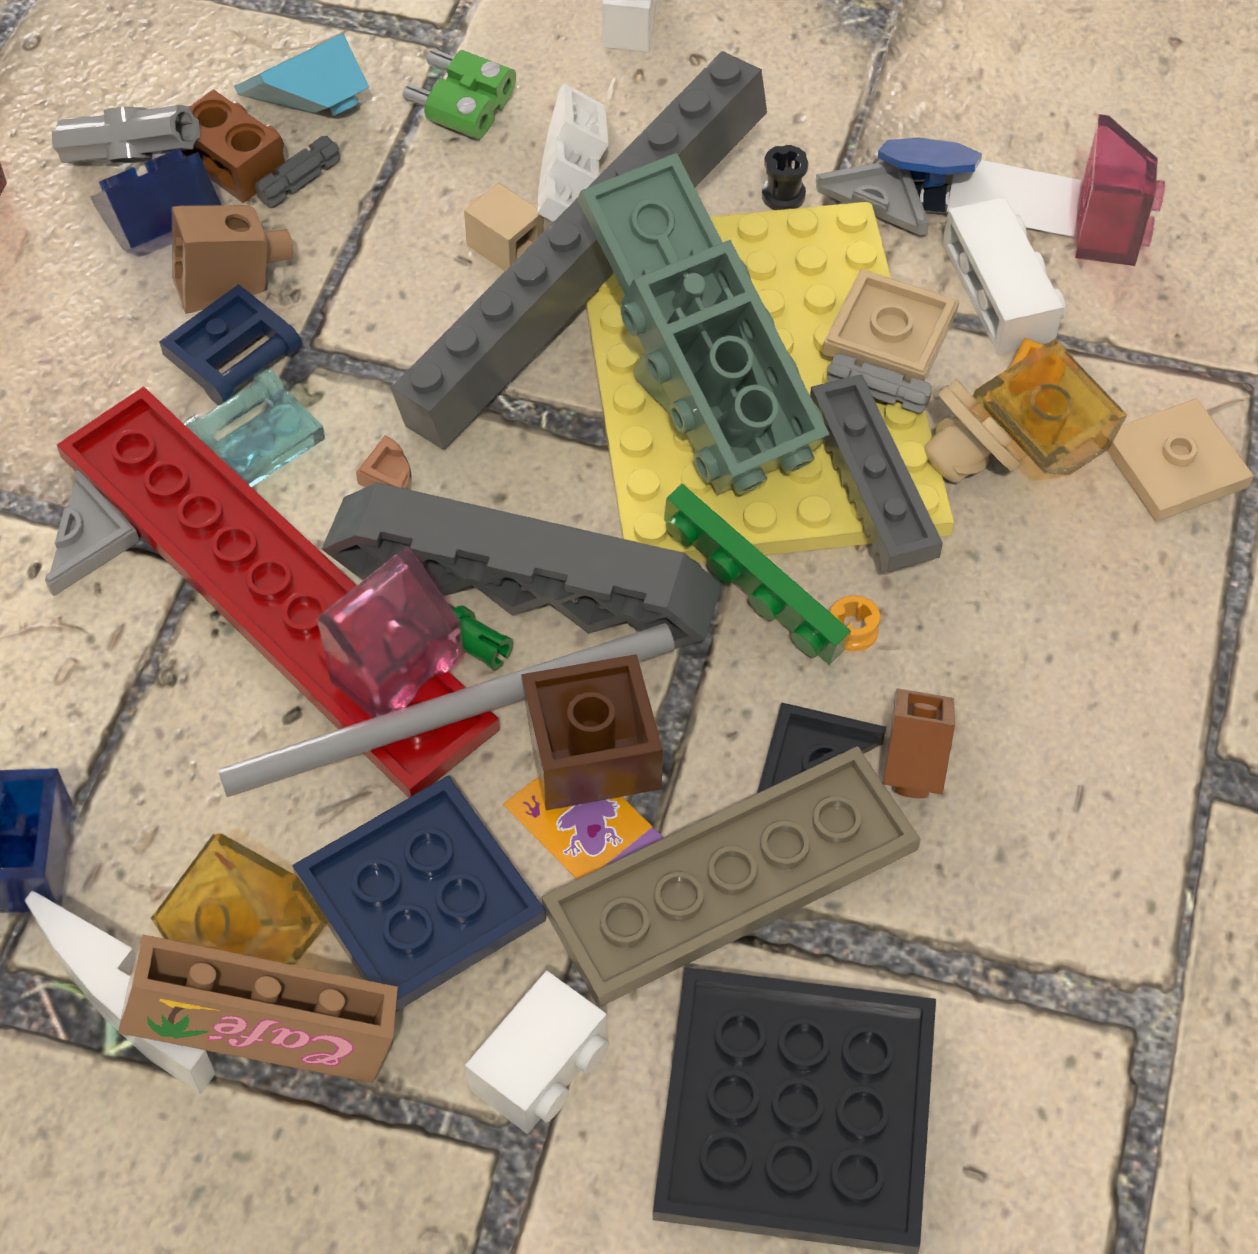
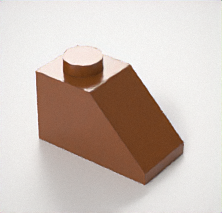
M897 688L884 768V785L894 786L896 793L910 798L929 797V792L943 795L955 729L954 698Z

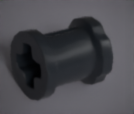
M793 145L775 146L764 157V166L768 180L762 186V200L772 210L799 208L805 201L806 188L802 183V177L808 171L809 162L806 158V153L799 147ZM793 161H795L794 169L792 168Z

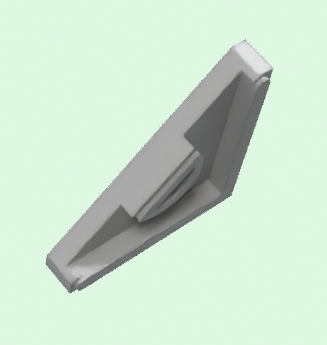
M884 161L816 174V188L819 193L845 204L869 202L873 206L876 217L920 236L928 234V219L910 170L899 169Z
M78 470L73 473L75 482L68 507L64 508L55 540L56 552L51 571L45 577L47 587L53 596L140 542L136 529Z

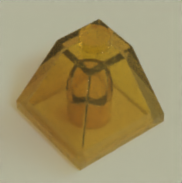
M222 833L213 834L151 917L164 939L295 965L329 923L298 876Z

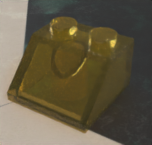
M1056 339L978 387L973 393V397L1045 474L1071 475L1109 450L1127 417L1124 410Z

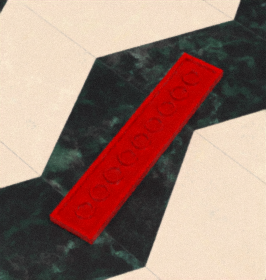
M144 386L56 444L60 457L74 471L78 470L128 520L137 533L337 729H342L466 688ZM491 711L364 752L363 754L410 798L435 783L500 730L499 718Z

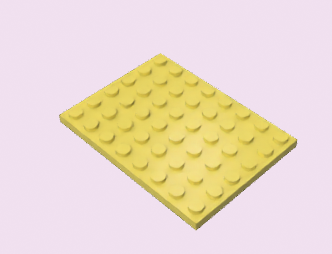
M869 202L711 216L710 219L722 242L731 240L740 259L746 265L751 281L765 308L770 312L775 328L787 352L795 361L800 377L810 395L812 386L829 382L827 375L833 357L822 354L823 344L860 269L891 278L872 204ZM613 273L585 302L622 539L683 552L697 562H706L708 558L693 545L690 547L683 546L673 538L666 528V522L664 521L666 498L682 483L764 555L872 544V538H866L864 520H858L856 503H850L848 485L843 487L841 471L834 468L833 453L827 452L825 440L812 452L815 459L804 467L790 473H785L783 467L766 473L765 475L768 480L751 491L738 495L736 489L732 488L717 495L712 483H706L697 471L694 462V453L696 451L687 433L682 434L678 431L670 413L636 380L632 372L645 350L638 336L633 337L623 323L621 301L625 294L615 274ZM874 398L939 536H951L954 520L943 477L931 466L924 449L925 444L932 439L926 411L916 413L902 408L903 402L897 401L895 405Z

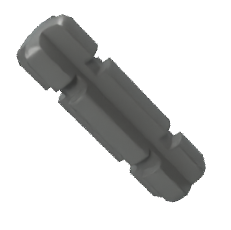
M321 136L309 145L310 151L304 148L275 168L274 172L276 175L273 176L272 173H268L258 180L255 184V189L259 200L263 201L268 207H274L287 198L285 192L293 194L321 174V167L326 170L338 162L340 154L336 142H333L328 136Z

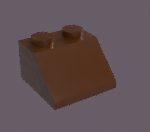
M637 654L521 674L534 762L545 810L662 789L663 748Z

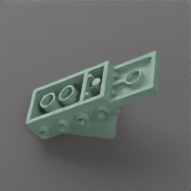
M674 153L581 190L577 200L625 294L621 301L623 323L633 337L638 336L645 350L632 372L636 380L670 413L678 431L682 434L687 433L696 451L694 453V462L701 478L706 483H712L717 495L732 488H735L738 495L765 483L768 480L765 474L783 467L785 473H790L812 462L815 459L812 452L829 436L822 414L813 403L800 377L795 361L787 352L775 328L770 312L765 308L751 281L746 265L740 259L731 240L722 242L678 154Z

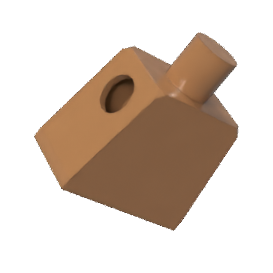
M249 205L172 207V279L185 314L205 309L238 284L252 295L260 294L266 285V263L292 260L293 245L289 231L282 229L264 232L255 208Z

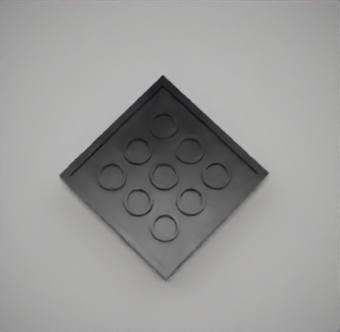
M685 967L652 1220L893 1253L918 1254L921 1243L936 999Z

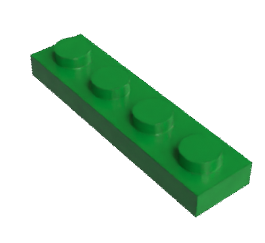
M681 483L666 498L664 521L666 522L667 530L673 538L685 547L693 545L708 558L707 564L718 578L728 584L734 581L749 595L751 605L759 614L768 620L776 618L791 631V638L801 651L812 658L819 656L828 665L844 651L851 630L684 484Z

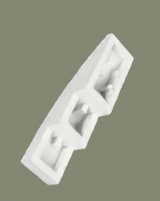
M563 83L558 92L551 118L538 187L537 214L553 222L575 201L580 191L586 189L600 175L599 160L609 145L605 105Z
M32 890L25 899V902L42 934L68 976L102 1017L118 1031L128 981L136 958L133 948ZM122 1034L149 1060L200 1095L215 1075L206 1050Z

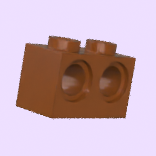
M213 89L190 105L192 114L199 120L200 138L194 142L193 149L177 151V156L239 201L245 203L256 195V182L268 173H272L273 176L276 175L274 169L285 162L283 154L284 142L274 127L269 124H262L248 114L240 103L228 100Z

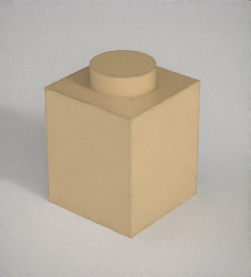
M497 183L484 195L473 199L464 210L467 246L504 271L544 232V218L537 214V208L500 183Z

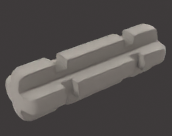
M842 353L836 354L830 363L827 375L829 382L862 374L875 399L895 405L897 401L903 402L902 408L916 413H923L929 404L932 385L928 382L913 377L910 382L905 381V374L866 361L861 366L856 364L857 358Z

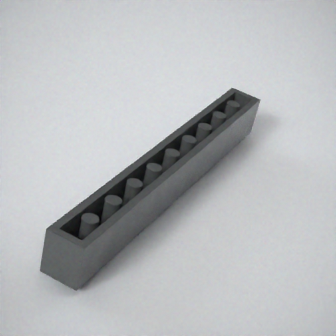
M721 51L588 187L677 153L696 188L767 114L762 69ZM577 198L391 387L405 427L444 450L614 273Z

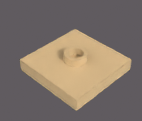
M860 269L824 341L822 354L834 358L836 354L842 353L857 358L856 364L862 366L863 362L866 361L905 374V381L910 382L912 377L925 381L957 314L960 300Z
M1198 398L1105 431L1102 439V444L1156 522L1249 488L1254 477Z

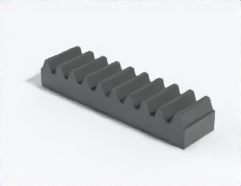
M862 374L812 386L810 397L820 410L824 424L829 432V436L825 439L826 450L828 453H833V465L835 470L840 469L843 487L848 485L850 503H856L858 520H864L866 538H872L874 555H880L882 572L885 573L940 558L943 542Z

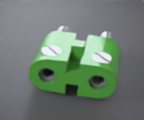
M431 49L427 55V64L446 71L447 79L440 78L431 92L412 84H407L403 90V99L424 107L425 117L430 121L475 139L483 138L495 121L493 112L495 109L499 111L503 109L514 90L516 83L515 70L465 50H460L455 56H451L436 49Z

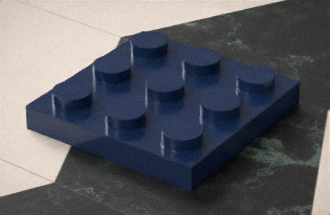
M449 775L292 865L295 877L363 980L398 987L395 1012L546 921L545 908Z

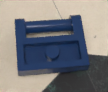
M239 284L159 341L162 354L206 391L210 399L220 407H223L236 397L235 390L282 355L290 357L303 347L299 334L290 324ZM265 334L270 338L223 374L216 370V368L261 335Z

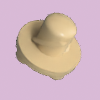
M957 379L938 393L945 404L956 415L954 418H945L938 422L935 436L924 447L929 463L942 477L951 482L959 483L968 474H976L983 471L989 463L991 453L1011 472H1014L1022 464L1021 461L1028 455L1027 451L1008 431H1005L994 420V415Z

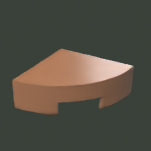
M384 435L357 470V482L364 487L378 482L411 490L412 481L408 460L403 454L401 446L390 437Z

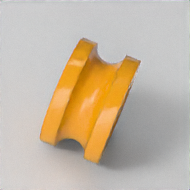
M851 595L845 596L833 604L830 613L844 625L846 617L855 616L857 623L861 619L864 620L863 628L853 629V623H849L846 626L851 630L844 650L856 652L871 647L878 638L881 616L879 608L875 603L866 597Z

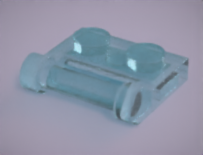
M269 368L254 377V384L200 418L197 415H193L182 422L251 487L325 439L323 425L284 388L279 377ZM267 401L272 406L217 441L212 436L263 402Z

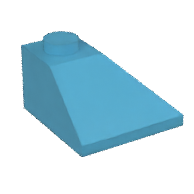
M342 33L235 85L234 88L238 95L306 112L316 113L330 108L334 116L357 105L359 102L355 94L369 88V85Z

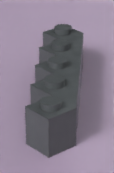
M378 482L343 498L321 549L361 580L397 567L438 598L473 585L512 616L550 603L588 634L626 621L638 631L666 623L672 633L675 649L705 640L722 586L697 561L691 559L683 552Z

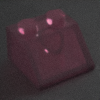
M1098 115L1081 184L1075 258L1135 266L1141 246L1149 247L1151 244L1155 217L1150 216L1151 211L1160 212L1165 191V181L1157 180L1158 158L1109 115Z
M406 546L317 618L330 681L372 718L406 707L423 684L435 674L440 675L447 672L456 663L460 653L463 651L459 619L415 553Z

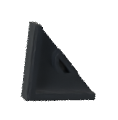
M781 702L757 794L856 746L860 748L863 754L883 744L887 727Z

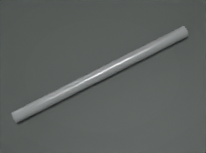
M663 623L219 768L218 772L226 797L524 700L521 674L637 654L640 662L674 651L673 636L668 625Z

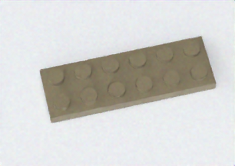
M856 746L541 896L542 906L545 908L548 919L593 999L600 1008L917 851L921 838L860 748Z

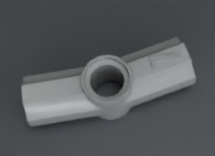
M171 105L151 109L142 107L109 108L104 110V115L58 120L55 130L52 131L53 149L57 151L61 162L70 164L101 160L115 163L151 161L154 154L191 150L196 139L200 138L199 120L192 114L190 106Z

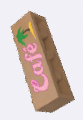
M143 934L128 981L118 1033L374 1083L393 1040L398 987Z

